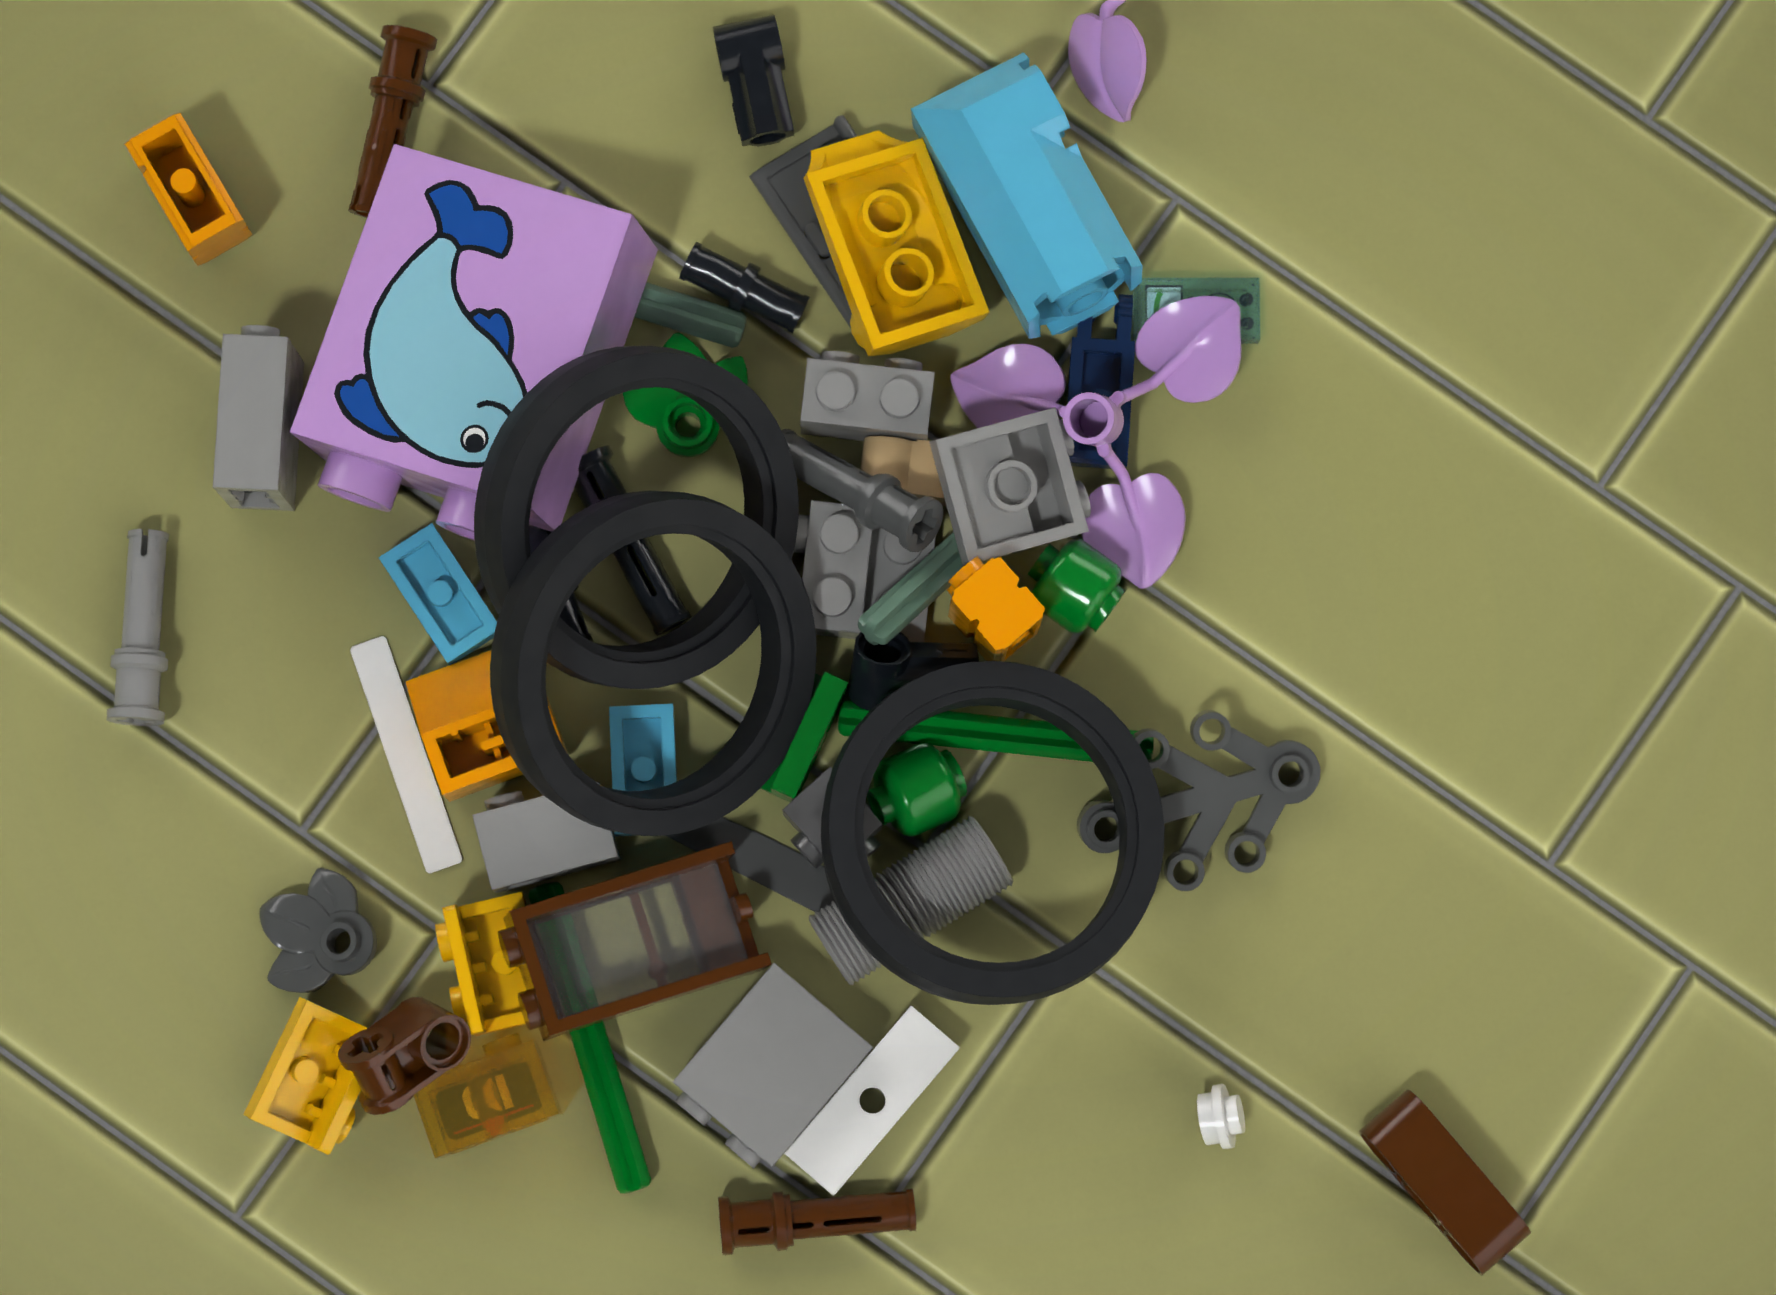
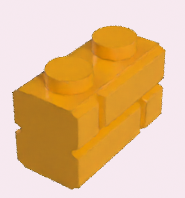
M181 113L173 114L125 143L132 158L143 173L149 187L197 266L209 262L253 235Z
M977 556L963 566L948 581L951 586L947 592L952 596L948 617L966 638L974 636L973 643H976L978 652L986 661H1006L1038 633L1045 607L1026 586L1018 587V576L1001 557L991 558L984 564Z

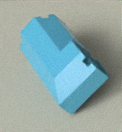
M1024 52L911 108L912 125L919 139L923 138L933 165L1029 339L1041 337V325H1047L1051 335L1063 334L1077 327L1078 323L1109 311L1119 302L1114 293V290L1125 281L1131 292L1142 282L1143 265L1083 160L1077 143L1066 149L1061 138L1065 137L1064 131L1071 128L1065 112L1042 71L1035 64L1029 65V57Z

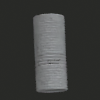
M968 816L967 820L963 819L962 823L957 822L956 827L952 826L951 830L947 829L946 833H941L940 837L936 836L935 840L930 839L929 844L925 843L924 847L919 846V849L914 850L913 854L908 853V857H903L902 861L897 860V864L892 863L891 868L886 867V869H883L882 874L876 873L874 878L881 894L891 909L923 939L924 935L925 937H930L931 933L936 934V930L941 931L942 926L947 927V923L952 924L953 920H958V916L963 917L964 913H969V909L974 910L975 906H980V902L985 903L986 899L990 900L991 896H996L997 892L1001 893L1002 889L1006 890L1007 886H1012L1013 884L1011 874L980 824L972 816ZM834 901L831 902V905L826 904L825 909L821 908L820 912L815 911L814 915L809 916V921L849 985H854V981L859 982L860 978H865V974L870 975L871 971L875 972L876 967L881 968L882 964L857 940L844 921Z

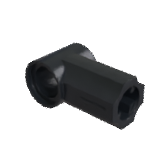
M775 15L714 26L713 33L723 81L729 82L733 112L742 146H766L779 143L786 138L794 136V128L782 76V70H785V62Z
M860 632L855 639L847 693L854 704L862 709L871 711L885 697L903 685L930 672L952 665L979 662L976 643L910 642L901 632L887 644L872 645L865 639V635Z

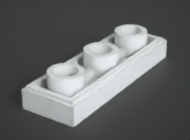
M910 1006L784 1154L834 1196L960 1047L913 1006ZM867 1089H878L884 1095L885 1105L881 1111L868 1113L862 1109L860 1096Z

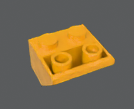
M492 650L405 681L420 735L442 795L449 802L523 775L505 746L493 710L490 688ZM547 696L548 708L551 715L553 726L555 728V731L558 735L560 742L562 743L564 749L568 754V751L566 749L564 740L562 738L560 729L558 727L556 718L554 716L552 707Z

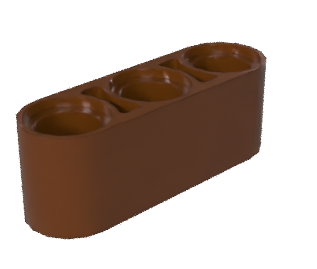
M1407 1089L1359 1130L1360 1136L1377 1158L1464 1260L1481 1276L1531 1234L1529 1227L1435 1115L1412 1091Z

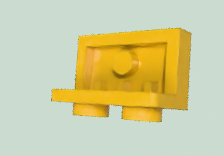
M522 891L462 906L454 904L442 907L445 922L435 924L443 962L454 960L459 985L449 988L453 1013L468 1023L471 1035L480 1036L526 1025L518 1001V993L526 991L519 965L512 968L508 967L498 938V931L506 929L503 918L511 910L527 906L525 895Z
M299 997L243 1115L329 1155L335 1143H341L349 1134L355 1119L353 1105L361 1091L353 1072L346 1070L342 1066L338 1058V1051L347 1039L367 1029V1027Z

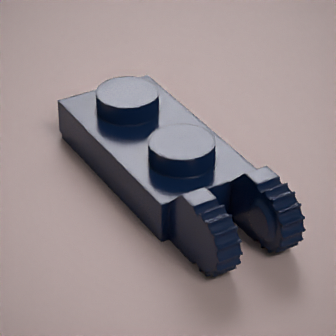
M1118 295L1119 302L1114 306L1113 322L1116 324L1115 340L1091 338L1092 323L1095 321L1093 316L1078 323L1076 337H1072L1067 404L1073 397L1081 393L1092 392L1110 397L1116 391H1123L1133 386L1135 341H1131L1133 295ZM1132 400L1120 407L1124 416V425L1119 437L1111 443L1112 450L1125 468H1127ZM1073 439L1074 454L1069 456L1071 466L1111 469L1105 459L1099 456L1096 446L1082 444Z

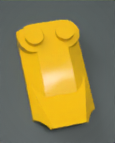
M876 130L811 150L809 169L803 179L852 312L850 319L852 335L858 345L866 350L868 356L893 354L947 337L986 318L990 313L923 138L910 142L901 141L884 134L880 130Z

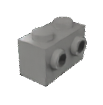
M841 351L822 352L821 359L807 358L800 418L801 434L864 441V438L868 436H888L916 442L917 439L927 440L935 372L922 371L923 364L921 362L904 358L885 359L884 366L859 364L860 357L858 355Z
M522 791L502 794L484 801L487 811L472 815L492 891L496 893L621 860L614 831L590 825L570 815L545 796L524 801Z

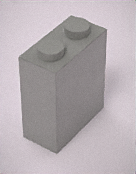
M246 325L241 327V335L223 334L213 488L231 508L295 511L299 439L291 434L290 430L302 399L304 361L288 337H281L280 330L275 327Z
M773 963L674 1079L673 1083L683 1091L675 1102L703 1126L714 1117L727 1128L732 1135L724 1144L753 1169L762 1159L773 1167L872 1051L873 1046L778 965Z

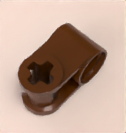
M411 997L402 1001L394 1010L367 1029L347 1039L338 1051V1058L346 1070L353 1072L361 1088L359 1102L365 1112L372 1115L386 1114L404 1106L413 1098L414 1094L446 1071L456 1067L466 1057L471 1043L470 1028L464 1019L423 997Z

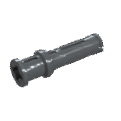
M791 429L781 430L788 444L796 477L799 480L854 509L855 516L863 526L869 529L882 528L899 538L900 545L910 552H919L933 541L943 519V507L938 500L931 496L919 498L901 487V482L890 474H876L872 476L800 437Z

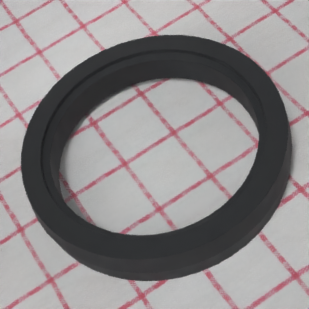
M622 346L598 350L560 366L543 378L521 399L501 426L482 468L474 510L476 557L484 586L498 615H500L504 600L514 579L531 555L529 540L531 504L538 478L550 452L568 428L588 410L612 396L640 388L660 387L678 391L697 402L716 420L726 434L739 464L743 481L744 515L765 529L782 546L792 560L799 519L797 477L786 439L766 404L748 385L724 368L689 352L668 347ZM732 563L715 594L696 615L679 628L651 641L623 646L594 643L569 627L559 616L551 638L547 663L569 676L588 683L624 689L660 688L683 682L716 666L739 648L760 625L751 592L742 575Z
M649 490L621 494L592 504L559 525L539 544L519 571L504 600L492 642L490 688L493 710L505 746L519 770L542 795L570 815L590 825L632 835L665 836L687 832L712 823L742 805L769 780L784 760L808 709L816 670V631L810 600L795 565L782 546L752 519L723 503L685 492ZM673 533L697 536L721 551L734 564L746 582L756 605L761 631V662L757 685L750 706L727 744L708 763L686 778L667 786L643 791H622L603 787L588 777L574 763L560 742L552 723L546 694V666L550 642L557 620L566 602L583 578L598 563L625 545L655 535Z
M979 661L948 666L917 678L885 697L868 712L843 745L832 768L826 787L821 815V849L827 882L844 921L857 940L877 961L907 983L930 994L969 1004L1002 1005L1042 999L1082 982L1102 968L1127 942L1144 916L1156 889L1164 853L1165 827L1158 786L1146 756L1127 726L1109 707L1078 684L1056 673L1015 662ZM968 706H999L1035 715L1056 726L1078 743L1102 774L1112 796L1118 818L1119 856L1112 886L1098 913L1088 926L1066 945L1039 957L1017 962H982L963 958L946 952L917 935L896 915L881 894L871 872L864 844V808L870 783L880 761L892 744L908 730L937 714Z

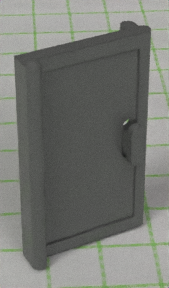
M839 115L835 118L833 125L753 172L749 177L851 328L850 319L852 312L803 179L809 169L811 150L858 136L845 116ZM819 254H820L822 257H827V256H829V257H828L827 259H821V258L819 257Z

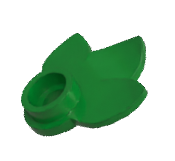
M679 332L674 333L663 346L689 352L706 359L699 348ZM735 356L716 363V365L734 374L748 385V372L743 357ZM660 387L640 388L623 392L624 403L629 413L635 420L657 429L660 442L671 453L681 457H695L707 452L716 442L719 435V424L703 407L686 395L670 388ZM686 416L694 417L700 423L699 431L691 437H684L676 430L678 421Z

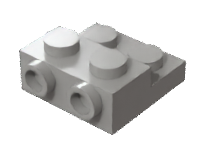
M1056 407L929 441L963 566L977 556L981 561L1089 532L1086 518L1090 517L1091 514L1089 497L1083 483L1079 480L1075 481L1069 456L1074 454V442L1065 430L1063 419L1058 418Z
M811 500L810 515H799L794 552L805 554L803 577L801 579L810 600L816 635L856 639L861 632L858 628L860 616L934 550L936 536L925 549L919 552H910L900 545L899 538L882 528L869 529L863 526L855 516L854 509L847 505ZM928 607L900 631L910 642H924Z

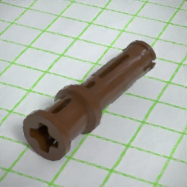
M384 25L382 27L380 37L386 41L378 76L371 77L369 84L370 95L375 98L369 129L367 130L355 190L353 191L351 204L348 209L350 213L368 217L393 145L404 146L413 107H419L420 102L424 100L426 91L420 85L428 52L435 50L437 39L420 30L398 25Z
M913 1189L802 1200H790V1195H783V1191L773 1192L770 1199L731 1202L728 1196L718 1197L722 1255H732L735 1248L774 1245L777 1251L787 1250V1247L794 1246L795 1239L842 1235L852 1236L901 1230L916 1231Z

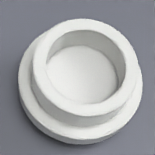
M1224 1084L1213 1085L1211 1092L1198 1094V1120L1205 1144H1220L1222 1149L1234 1148L1236 1134L1245 1133V1117L1240 1096H1229Z

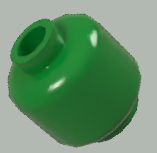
M1079 538L1068 541L1060 551L1049 544L1027 574L1037 581L1032 594L1045 607L1043 614L1073 634L1080 633L1087 627L1096 632L1126 591L1118 585L1122 575L1120 567Z
M921 743L880 761L873 775L874 788L868 790L867 798L873 814L882 823V826L891 823L902 835L916 836L954 819L959 813L961 798L967 795V785L961 768L951 752L948 750L939 751L932 744Z

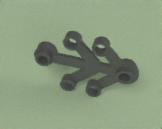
M1213 710L1202 711L1193 718L1190 724V734L1193 741L1205 750L1215 751L1223 749L1254 768L1226 776L1169 745L1166 737L1157 730L1146 728L1136 732L1133 736L1138 744L1148 737L1157 738L1160 743V752L1157 757L1148 760L1151 769L1159 768L1192 786L1191 788L1160 797L1164 823L1199 813L1179 851L1172 853L1165 861L1164 875L1166 880L1180 891L1196 889L1202 883L1205 876L1203 861L1235 803L1260 795L1243 831L1231 836L1225 845V857L1233 868L1243 873H1251L1258 870L1266 858L1264 843L1284 806L1306 800L1318 786L1320 765L1311 749L1293 740L1278 741L1267 747L1232 728L1229 721L1222 714ZM1208 719H1217L1222 728L1220 736L1211 742L1203 741L1199 732L1202 723ZM1287 762H1296L1300 769L1298 779L1292 784H1282L1278 777L1280 767ZM1101 799L1090 802L1081 810L1077 819V831L1081 840L1095 852L1112 853L1119 850L1118 818L1114 802ZM1103 817H1111L1115 819L1117 824L1115 834L1109 839H1099L1094 833L1096 822ZM1244 841L1253 842L1256 847L1255 857L1248 863L1237 862L1234 856L1236 847ZM1181 860H1191L1195 865L1193 877L1184 882L1175 880L1173 876L1175 865Z

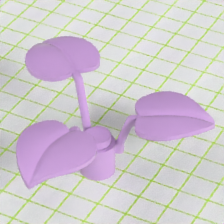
M1107 0L1101 5L1099 16L1093 13H1085L1077 16L1074 20L1068 42L1069 63L1078 87L1089 102L1106 116L1118 122L1131 121L1132 107L1141 92L1145 80L1146 48L1141 34L1132 21L1125 16L1114 15L1117 7L1126 0Z
M1198 296L1171 303L1155 312L1144 323L1138 333L1135 343V354L1141 364L1156 373L1149 379L1132 387L1114 392L1110 397L1086 392L1073 397L1066 406L1057 404L1066 388L1064 372L1052 354L1043 348L1030 344H1011L998 348L976 362L960 368L951 374V383L963 411L977 428L1056 407L1057 414L1063 418L1065 430L1072 439L1082 444L1096 446L1099 456L1105 459L1116 474L1120 485H1102L1089 495L1091 514L1090 517L1086 518L1089 532L1082 533L1081 535L1085 542L1120 567L1121 576L1140 589L1149 588L1155 584L1173 563L1183 540L1186 516L1182 497L1167 477L1159 473H1147L1131 482L1127 469L1111 447V443L1119 437L1124 425V416L1120 407L1124 403L1156 389L1163 382L1173 397L1184 402H1204L1221 395L1234 381L1241 361L1240 307L1232 299L1218 296Z

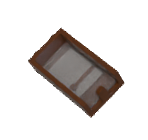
M732 841L509 911L503 918L506 929L498 931V938L508 967L512 968L519 965L526 991L518 993V1001L527 1028L529 1030L539 1028L542 1040L546 1041L569 1032L763 971L772 965L768 952L760 955L758 953L748 922L753 917L752 906L746 893L739 894L728 861L735 854Z

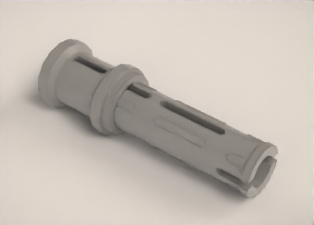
M132 529L128 531L127 535L129 544L121 648L115 649L114 655H111L110 667L116 670L114 707L107 709L106 720L123 725L158 726L164 724L165 713L159 710L161 673L168 670V659L165 658L166 653L159 651L166 548L169 534L159 530L148 529L147 536L143 535L142 529Z

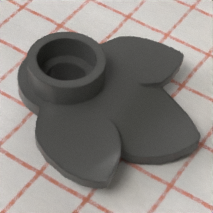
M324 868L316 869L308 887V896L295 893L280 894L268 900L260 908L259 915L263 931L275 946L282 949L267 977L268 981L279 989L296 993L316 992L328 983L335 974L350 976L361 972L370 964L377 950L375 929L366 917L359 914L357 891L353 884L345 876L335 871ZM347 931L350 935V945L345 952L339 954L335 948L336 939L340 933Z

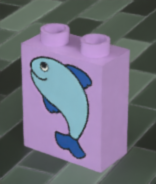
M394 144L290 430L291 434L326 461L318 486L340 498L386 512L391 511L400 484L442 497L444 500L437 516L436 524L455 534L475 541L474 510L482 468L496 435L511 411L536 384L560 366L598 350L622 347L626 342L658 251L633 214ZM604 401L577 419L550 452L535 487L529 525L551 532L561 525L579 475L578 468L581 457L587 452Z

